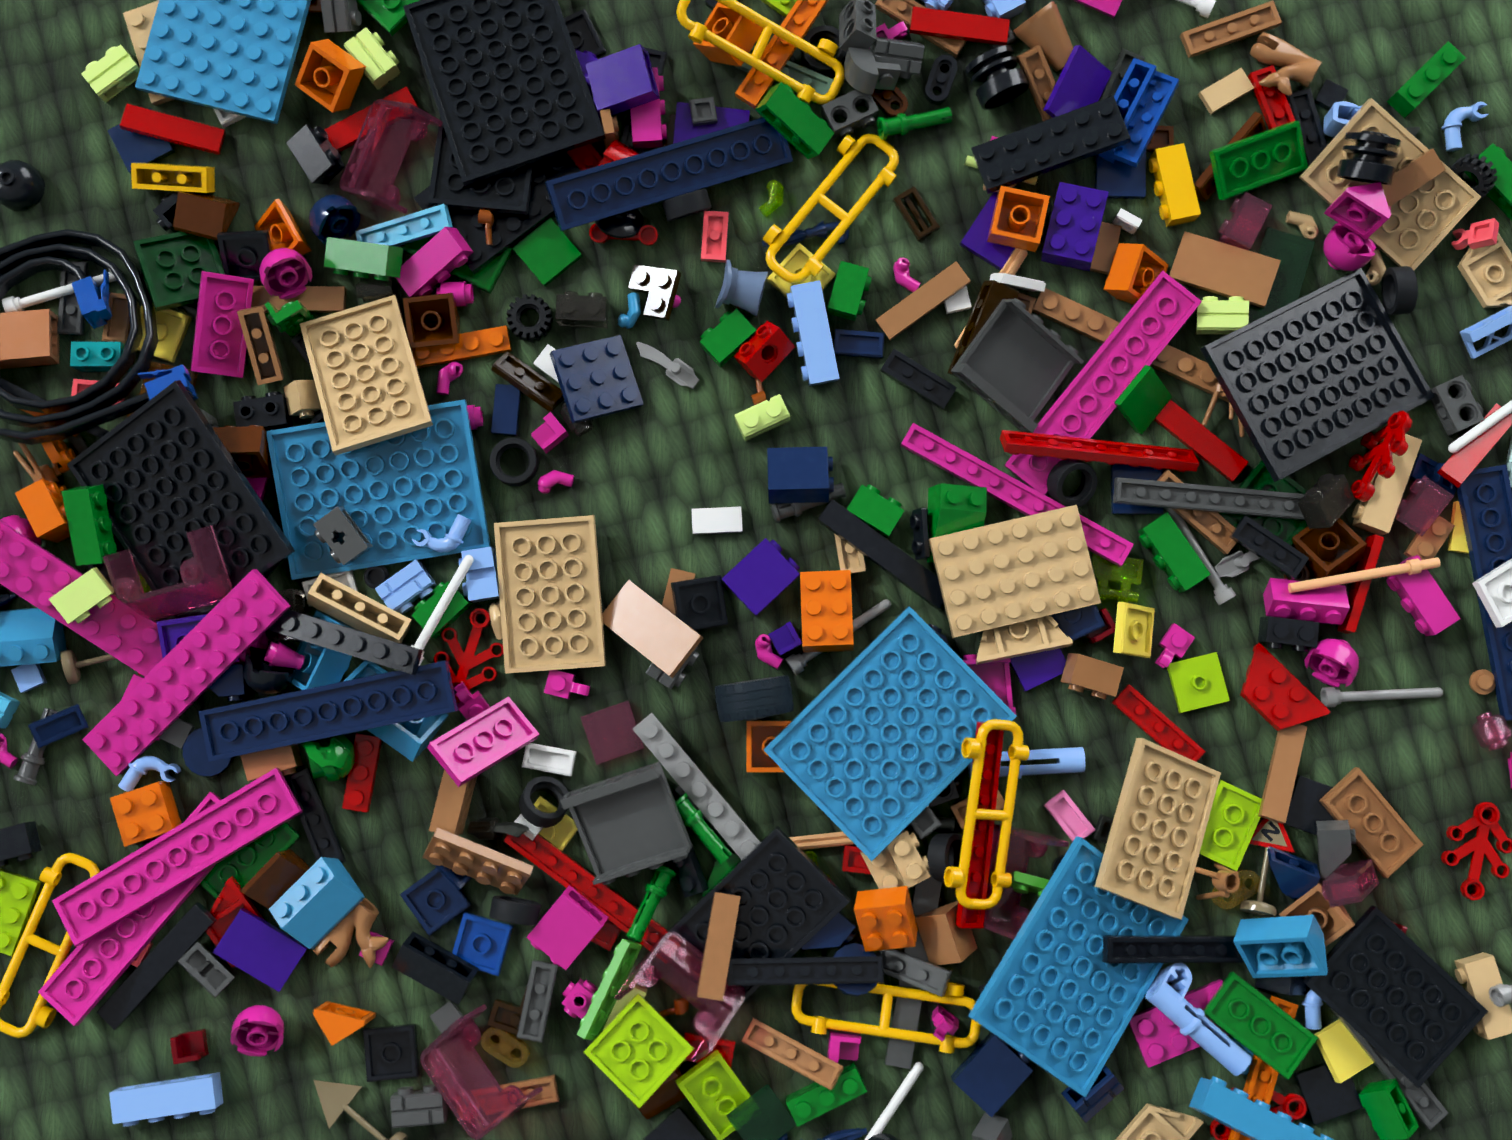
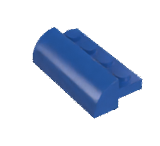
M1133 58L1114 95L1130 135V143L1098 155L1113 164L1117 160L1137 168L1179 85V79L1156 71L1155 65Z

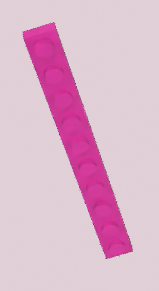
M915 423L911 425L901 443V447L975 487H986L988 495L1026 516L1066 507ZM1080 515L1088 550L1121 567L1134 544Z

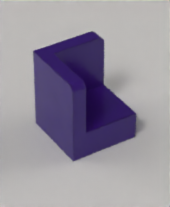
M790 621L768 634L779 656L802 645V641Z

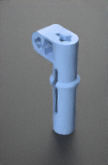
M1083 747L1029 750L1030 753L1027 760L1056 759V763L1020 765L1018 779L1026 775L1085 772ZM1002 751L1001 762L1010 761L1008 751ZM973 761L968 765V772H969V778H970V779H971ZM1000 764L999 777H1007L1009 766H1001Z
M1174 963L1159 970L1145 998L1180 1028L1182 1035L1191 1037L1234 1076L1243 1073L1251 1062V1056L1205 1017V1012L1201 1008H1195L1184 998L1192 982V973L1187 965Z

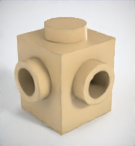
M295 380L283 387L289 416H299L300 419H308L314 417V413L321 410L314 380Z

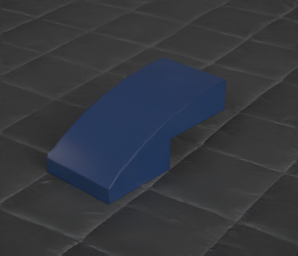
M1418 453L1409 478L1439 492L1452 496L1455 495L1456 486L1437 473L1445 463H1437Z

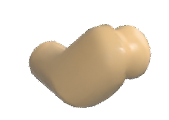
M1293 211L1288 212L1286 223L1298 225L1306 239L1312 240L1317 237L1319 229L1312 216Z
M1379 249L1374 250L1373 253L1375 255L1370 260L1371 266L1366 273L1371 286L1380 283L1386 271V266Z
M500 601L492 603L488 609L496 639L501 640Z

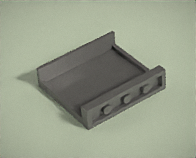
M1016 298L1002 299L951 372L1021 432L1033 433L1038 426L1034 422L1037 415L1073 365L1082 364L1084 361L1078 356V351L1074 347L1065 345L1060 340L1061 336L1051 329L1048 330L1043 325L1044 322L1040 317L1030 314L1025 310L1026 305Z
M660 761L567 792L560 800L564 810L570 809L596 874L592 881L594 885L613 883L617 880V877L623 875L632 877L640 873V870L648 867L650 870H654L663 866L664 862L673 860V862L681 861L687 858L692 848L691 840Z

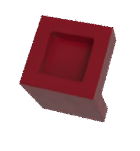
M1106 608L1099 610L1106 626L1086 635L1091 644L1115 632L1116 624Z
M205 1029L179 1033L170 1038L173 1065L200 1060L209 1054Z

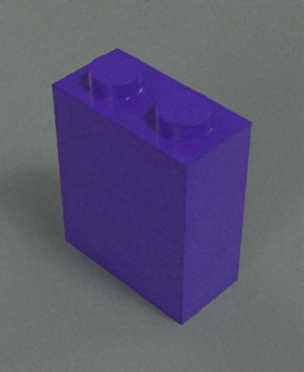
M641 44L585 64L587 69L585 79L589 88H592V100L596 111L599 113L600 110L610 108L612 116L660 99L649 53Z
M765 538L722 578L724 584L755 617L800 577L798 572L800 567L793 559L789 558L786 560L780 552L783 549L773 539L769 542Z

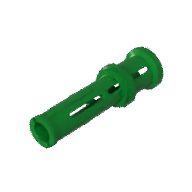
M949 107L908 116L898 113L896 117L886 119L878 117V135L881 140H884L887 136L900 134L904 136L910 130L951 123L952 118H949V116H952V112Z
M684 793L675 802L685 827H690L713 854L718 863L722 864L732 855V852L729 851L704 821L702 811L700 809L697 810L687 799V793Z
M665 866L655 869L656 871L650 884H646L645 897L626 934V937L638 943H641L660 900L666 897V889L671 878L676 876L673 870Z

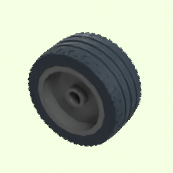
M776 676L715 686L720 722L756 720L794 711L789 676Z

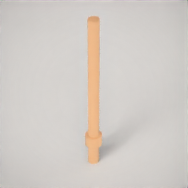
M1438 557L1426 560L1411 559L1403 564L1288 583L1289 593L1404 573L1414 575L1421 573L1422 570L1439 568L1441 563Z

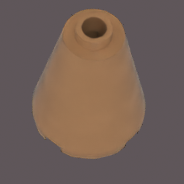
M1051 1L1013 31L1030 49L1041 45L1048 65L1057 72L1060 69L1063 70L1073 50V45L1058 7L1054 1Z

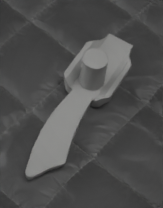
M636 342L640 356L666 368V376L680 386L694 389L700 381L696 377L693 368L679 358L674 359L672 362L657 349L647 344Z
M1237 551L1222 558L1213 568L1219 578H1232L1247 571L1250 562L1260 559V557L1251 551L1245 554L1242 551Z

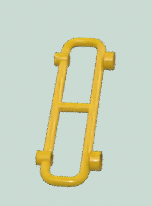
M691 0L679 1L676 10L677 19L685 29L690 31L688 37L692 41L701 44L704 39L779 83L782 82L788 85L793 91L798 93L797 97L808 105L811 101L823 105L834 100L838 95L845 75L841 62L834 58L838 49L834 42L821 38L818 46L815 47L737 0H716L763 28L752 54H749L709 31L705 25L690 20L686 10ZM772 33L834 70L835 78L825 95L817 93L813 87L796 81L760 60Z
M868 133L862 135L857 140L849 134L846 135L836 149L843 155L838 164L783 230L773 224L762 240L770 245L766 252L767 265L783 280L797 284L806 280L810 275L816 277L824 267L820 262L880 188L884 184L889 187L897 177L894 173L899 164L897 150L887 141L881 140L878 135ZM869 143L874 144L889 156V163L881 170L877 178L847 213L826 197L825 194L863 147ZM817 203H819L840 219L841 222L816 253L807 261L803 269L799 273L793 274L776 261L775 256Z
M1000 719L984 722L979 728L976 738L966 737L961 745L962 756L967 759H973L959 867L948 866L945 869L944 883L946 887L956 888L958 902L968 909H991L1000 901L1003 888H1009L1012 884L1011 874L1005 872L1020 762L1021 760L1026 761L1029 758L1030 752L1029 747L1023 745L1021 727L1013 721ZM991 730H1005L1013 734V743L1008 749L1010 765L1003 810L977 809L987 735ZM976 819L1002 821L996 867L991 875L993 889L991 896L987 899H970L966 895Z
M67 853L58 857L52 868L45 867L41 872L39 880L45 884L0 984V1010L9 998L10 987L29 944L56 956L44 984L66 960L73 944L68 932H66L61 946L34 935L54 887L61 880L63 867L67 863H72L86 869L91 878L100 872L97 864L78 854ZM39 994L24 1027H16L3 1021L0 1017V1032L16 1038L27 1037L35 1030L37 1025L45 1029L52 1024L57 1011L47 1006L48 1001Z
M949 982L944 997L926 990L877 983L875 988L868 993L883 995L879 1026L829 1019L823 1016L805 1015L802 1012L801 1005L803 991L807 985H795L793 989L792 1014L800 1024L811 1026V1032L824 1035L827 1029L893 1038L939 1045V1051L944 1053H954L955 1048H968L975 1044L980 1035L981 1025L971 1019L970 1032L967 1037L959 1038L945 1035L943 1042L931 1033L889 1027L893 996L963 1006L971 1011L976 1001L964 996L965 985ZM817 984L819 986L837 988L834 984Z

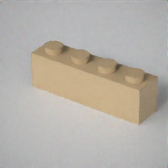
M1405 434L1406 443H1408L1407 451L1402 456L1392 453L1393 465L1396 467L1395 473L1388 479L1380 476L1377 472L1375 473L1370 482L1374 485L1375 492L1367 502H1360V504L1358 503L1355 506L1352 514L1354 518L1353 526L1379 536L1390 532L1420 449L1421 439Z
M323 573L319 574L307 596L308 605L365 633L402 643L410 629L412 619Z

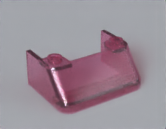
M377 99L368 111L340 181L341 190L387 210L406 214L408 209L398 205L400 194L399 188L393 185L410 142L423 139L427 134L428 124L442 126V121L413 104Z
M212 525L186 533L194 558L182 563L180 574L183 583L144 593L130 549L104 556L103 560L116 597L139 615L152 621L219 603L232 590V585Z
M994 824L987 898L991 896L993 889L991 875L996 867L1001 824ZM1011 827L1005 872L1010 874L1013 871L1026 873L1029 857L1040 858L1046 853L1048 845L1068 847L1069 842L1040 832ZM1013 887L1003 888L1001 899L997 905L985 910L983 928L1014 940L1030 913L1027 908L1019 905L1022 893L1013 891Z
M668 932L657 941L634 968L614 998L619 1001L632 991L636 984L641 988H651L660 978L698 1009L693 1018V1027L704 1040L691 1059L697 1062L711 1053L744 1001L745 990L743 986H728L727 979L723 1001L697 997L704 954L678 933Z
M485 1004L457 1019L420 1056L424 1070L467 1134L476 1140L490 1133L543 1091L542 1087L539 1086L524 1096L523 1092L514 1085H509L502 1090L474 1048L481 1040L480 1030L474 1020L487 1009Z

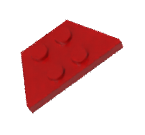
M1257 643L1253 647V657L1251 664L1248 665L1246 682L1242 686L1240 695L1274 729L1279 731L1323 717L1331 712L1262 644Z
M233 875L226 881L224 888L210 911L217 920L206 933L215 946L218 945L242 907L264 920L249 897L240 891L242 888Z

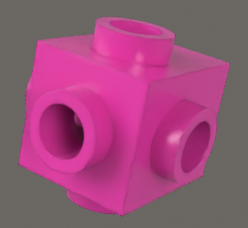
M581 978L576 985L571 982L562 993L566 997L561 1003L565 1006V1012L573 1018L578 1016L582 1019L588 1012L592 996L598 988L589 980L584 981ZM578 996L582 997L584 1004L581 1005L575 998Z

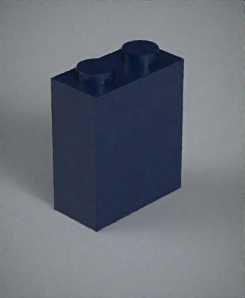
M827 447L767 448L769 504L829 502V492H834V478L829 477L828 471H833V457L828 456Z
M991 1032L950 1077L990 1117H993L1033 1070L1028 1065L1031 1062L1030 1059L1020 1052L1015 1053L1009 1047L1010 1045Z

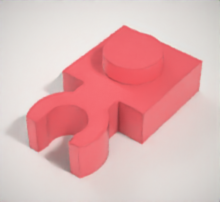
M1492 218L1471 223L1470 230L1456 229L1453 231V235L1459 240L1451 242V245L1455 250H1461L1468 245L1471 249H1477L1497 244L1499 222Z

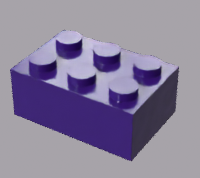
M1059 182L1041 261L1090 271L1106 207L1108 191Z

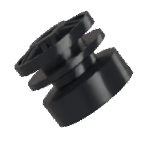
M1010 45L996 47L983 53L971 61L965 68L967 77L971 79V86L979 87L975 94L984 110L994 109L1007 104L1023 94L1029 87V82L1023 70L1015 68L1019 61L1014 56L1013 48Z
M1372 131L1346 133L1345 140L1355 142L1356 145L1343 146L1342 150L1353 154V158L1340 160L1337 177L1359 182H1381L1383 185H1391L1395 168L1384 164V160L1398 157V153L1388 151L1387 147L1398 148L1400 147L1401 140L1392 138L1384 133Z

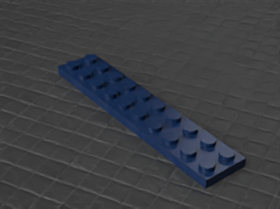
M759 118L546 181L545 185L560 231H564L793 161L787 139L764 118Z
M1507 464L1474 469L1460 487H1456L1474 582L1512 558V490ZM1477 593L1491 671L1496 685L1495 691L1501 721L1512 720V621L1503 627L1496 628Z
M448 660L418 666L416 675L397 670L199 711V717L210 762L458 711Z

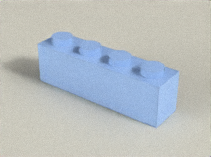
M818 280L793 285L790 287V293H786L789 308H794L795 317L791 318L794 333H799L800 342H796L798 356H803L805 366L801 367L803 381H808L809 386L838 381L840 378L821 282Z
M220 1072L119 1087L109 1093L113 1124L122 1123L123 1127L136 1125L139 1123V1120L148 1119V1123L162 1121L165 1119L164 1116L174 1115V1119L188 1117L190 1112L199 1111V1115L214 1113L215 1109L224 1103Z

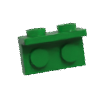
M298 300L284 304L280 311L270 302L264 304L269 311L265 314L271 324L276 326L281 333L285 331L291 337L301 332L300 323L315 319Z

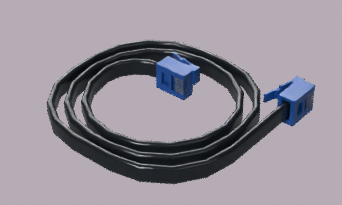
M71 229L34 235L0 248V300L12 287L38 272L49 270L69 272L78 278V281L73 282L72 286L81 314L95 329L106 325L107 320L112 319L109 307L108 272L115 276L126 295L130 319V331L122 356L102 380L80 393L43 402L15 397L0 387V398L15 408L47 414L32 417L5 412L0 408V419L7 424L41 429L31 432H20L0 428V440L34 445L65 439L135 412L171 383L181 380L193 400L198 399L194 386L190 383L189 371L183 364L172 369L148 372L158 344L156 315L145 281L125 250L99 234ZM67 243L102 247L121 259L132 275L143 306L146 336L138 361L133 367L132 365L143 336L140 305L136 294L117 265L92 249L66 245ZM61 257L92 261L104 268L101 286L99 287L91 276L86 277L79 267L66 259H61ZM156 378L144 383L146 393L117 403L126 398L141 379Z

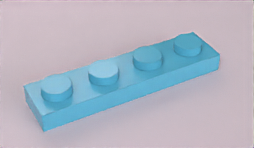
M441 204L355 231L357 241L397 247L436 235L445 226L452 228L453 226L448 206Z

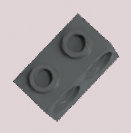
M850 0L839 13V49L847 52L848 47L869 49L877 40L876 5L869 0Z
M856 89L823 104L821 108L823 119L829 124V128L835 132L832 136L833 139L838 137L845 138L846 135H851L855 129L861 126L867 128L873 125L879 113L871 94H866ZM865 106L868 111L860 113L856 110V107ZM836 116H843L846 121L837 123L834 121V118Z
M1463 375L1431 389L1435 397L1430 399L1448 436L1485 420L1483 409L1475 401L1471 393L1472 387L1464 379ZM1449 388L1455 392V399L1449 395ZM1460 410L1466 414V421L1461 419L1459 415Z
M198 942L178 960V963L214 998L235 979Z

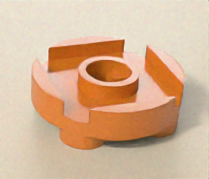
M64 439L41 443L53 464L58 462L62 466L58 469L61 473L70 470L67 464L77 456L72 448H67Z

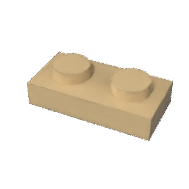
M834 534L840 570H851V574L866 572L863 554Z

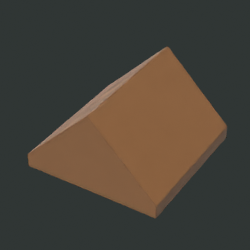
M1318 883L1278 914L1280 917L1314 915L1324 933L1325 947L1355 925L1341 901L1321 883Z
M958 901L915 916L918 932L929 963L934 965L961 963L977 949L971 928H959L956 926Z

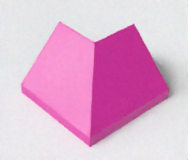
M1381 182L1348 187L1325 210L1324 214L1366 240L1390 218L1391 207L1387 203Z

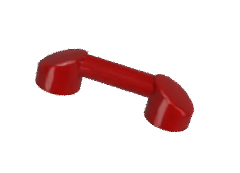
M596 223L589 230L591 239L599 244L605 243L609 239L636 240L641 241L646 246H651L657 242L659 237L658 231L651 225L643 226L637 235L625 239L614 238L603 233Z

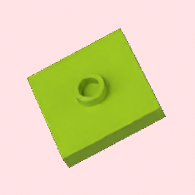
M1217 652L1173 662L1167 667L1179 713L1230 701Z

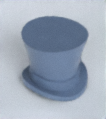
M726 260L723 285L715 308H720L722 304H731L757 317L768 271L738 270V268L732 267L730 260Z

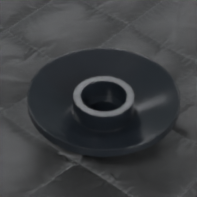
M634 209L595 221V223L603 233L614 238L625 239L639 233L643 226V217L638 209Z

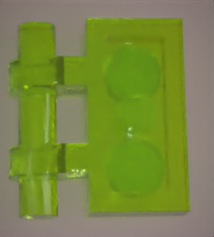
M1093 553L1091 564L1095 579L1099 580L1097 588L1100 600L1109 598L1119 600V602H1138L1139 593L1130 592V586L1141 585L1144 560L1127 557L1123 565L1119 567ZM1108 581L1121 583V589L1107 588Z

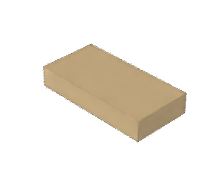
M1241 67L1200 91L1198 96L1210 115L1251 92L1254 86Z

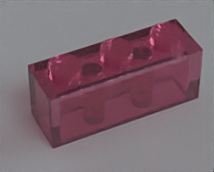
M1367 859L1342 864L1323 881L1322 894L1324 899L1329 901L1330 907L1362 902L1379 884L1372 860Z

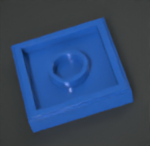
M464 912L452 954L479 968L478 971L499 976L514 925Z

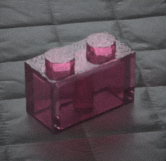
M1247 192L1240 199L1236 197L1229 209L1232 212L1230 219H1225L1218 232L1221 233L1218 241L1250 250L1273 205Z
M1425 475L1422 479L1418 478L1414 481L1409 489L1411 493L1406 499H1401L1395 515L1396 520L1420 536L1424 535L1454 497L1452 493Z

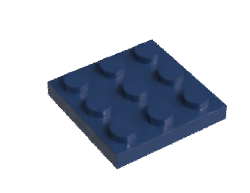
M621 335L550 352L572 424L638 408L644 404Z

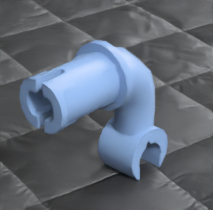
M1477 102L1470 107H1459L1449 113L1445 119L1444 126L1441 127L1445 134L1446 152L1462 149L1461 121L1468 118L1470 121L1476 122L1486 117L1488 114L1477 112L1478 109L1486 106V103Z
M457 514L449 533H446L444 538H434L428 531L419 529L416 531L423 533L426 539L422 542L412 540L414 544L420 547H428L437 552H449L456 549L461 543H464L462 539L472 520Z
M143 756L128 764L130 768L118 786L126 792L134 790L141 777L146 775L149 770L160 772V776L164 781L172 782L176 779L169 775L168 770L171 769L179 773L181 769L177 764H167L155 756Z
M1310 989L1304 1001H1302V1005L1305 1006V1028L1318 1030L1322 1029L1321 1006H1323V1002Z

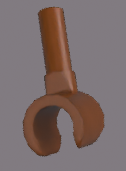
M480 209L478 223L485 224L486 245L490 246L493 245L491 229L495 218L489 210Z
M757 379L755 381L758 393L751 395L754 406L767 400L762 383Z
M688 998L674 999V1008L658 1013L662 1017L673 1014L682 1015L689 1009Z

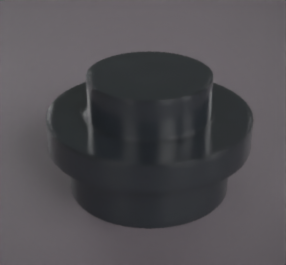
M382 565L369 567L364 573V581L372 589H375L390 578L388 570Z

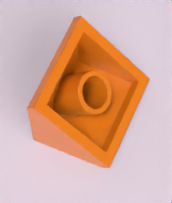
M275 199L256 223L255 229L257 231H269L272 251L278 248H288L297 251L302 256L312 251L290 210L280 199Z
M326 1001L314 1009L313 1015L331 1046H333L374 1019L376 1012Z

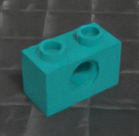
M71 342L70 366L80 372H108L122 356L125 344L122 342Z

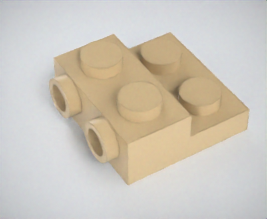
M905 829L873 861L863 852H860L878 889L907 886L909 889L931 877L928 872L930 870L927 857L925 855L921 857L916 849L920 847L918 839L914 833L909 834Z

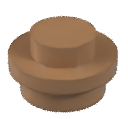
M1477 670L1472 673L1469 679L1471 689L1480 695L1491 693L1496 686L1494 675L1488 670Z

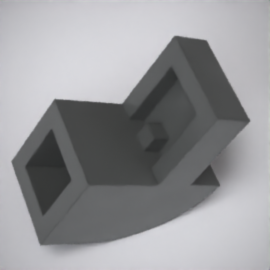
M848 47L843 64L846 81L856 90L873 95L874 89L894 90L901 71L899 64L875 62L872 49Z

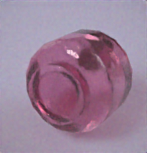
M1486 712L1476 717L1478 722L1472 726V731L1480 747L1494 751L1509 744L1508 740L1512 737V732L1502 715H1492L1491 712Z

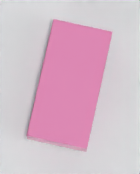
M1062 789L1043 805L1072 842L1076 836L1085 839L1095 831V828L1065 790Z

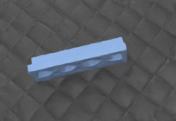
M1512 305L1460 331V335L1472 359L1512 340ZM1509 325L1505 336L1501 338L1494 336L1495 331ZM1487 336L1483 347L1475 350L1473 343Z

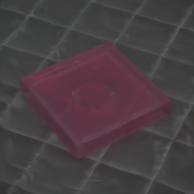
M629 701L580 717L596 765L645 748L643 741L633 731L637 724Z

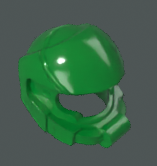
M343 734L329 737L330 745L328 747H321L318 742L313 741L300 743L304 747L309 759L313 779L323 777L328 782L338 781L340 778H345L353 768L355 760L354 745Z

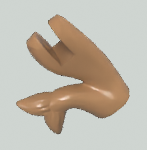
M1265 32L1260 34L1257 38V43L1252 46L1250 51L1254 59L1268 65L1282 67L1277 72L1262 79L1259 84L1264 87L1277 86L1279 91L1285 95H1292L1290 80L1308 87L1322 64L1321 61L1308 56L1283 39Z
M364 898L314 947L313 952L319 956L332 942L337 948L331 953L325 963L330 967L337 965L347 954L354 930L356 929V940L361 948L363 958L368 967L372 968L376 960V950L383 948L389 941L388 937H377L370 934L371 927L379 914L378 909L369 900Z

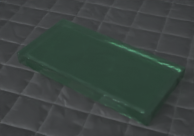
M1270 227L1265 229L1258 254L1281 260L1265 308L1249 304L1248 324L1298 300L1315 241Z

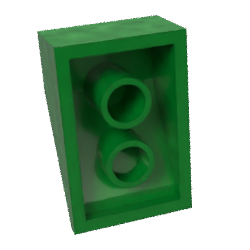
M940 483L928 488L929 539L984 526L987 513L986 487ZM929 543L930 557L927 558V562L934 563Z

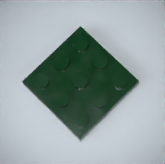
M180 231L133 241L156 311L198 303L201 271L225 274L212 239Z
M1262 459L1239 486L1242 489L1312 495L1289 476L1274 482ZM1314 497L1313 517L1324 505L1316 497ZM1219 513L1235 528L1242 517L1245 516ZM1246 515L1289 545L1293 544L1292 537L1305 529L1310 522Z

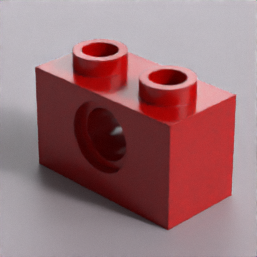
M766 321L739 348V351L733 357L750 376L762 383L795 346L780 327Z

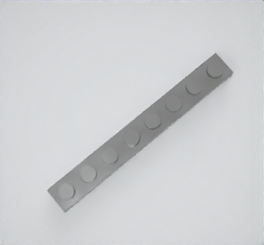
M650 713L633 728V731L684 792L687 793L689 798L702 811L704 816L742 860L760 841L655 715Z

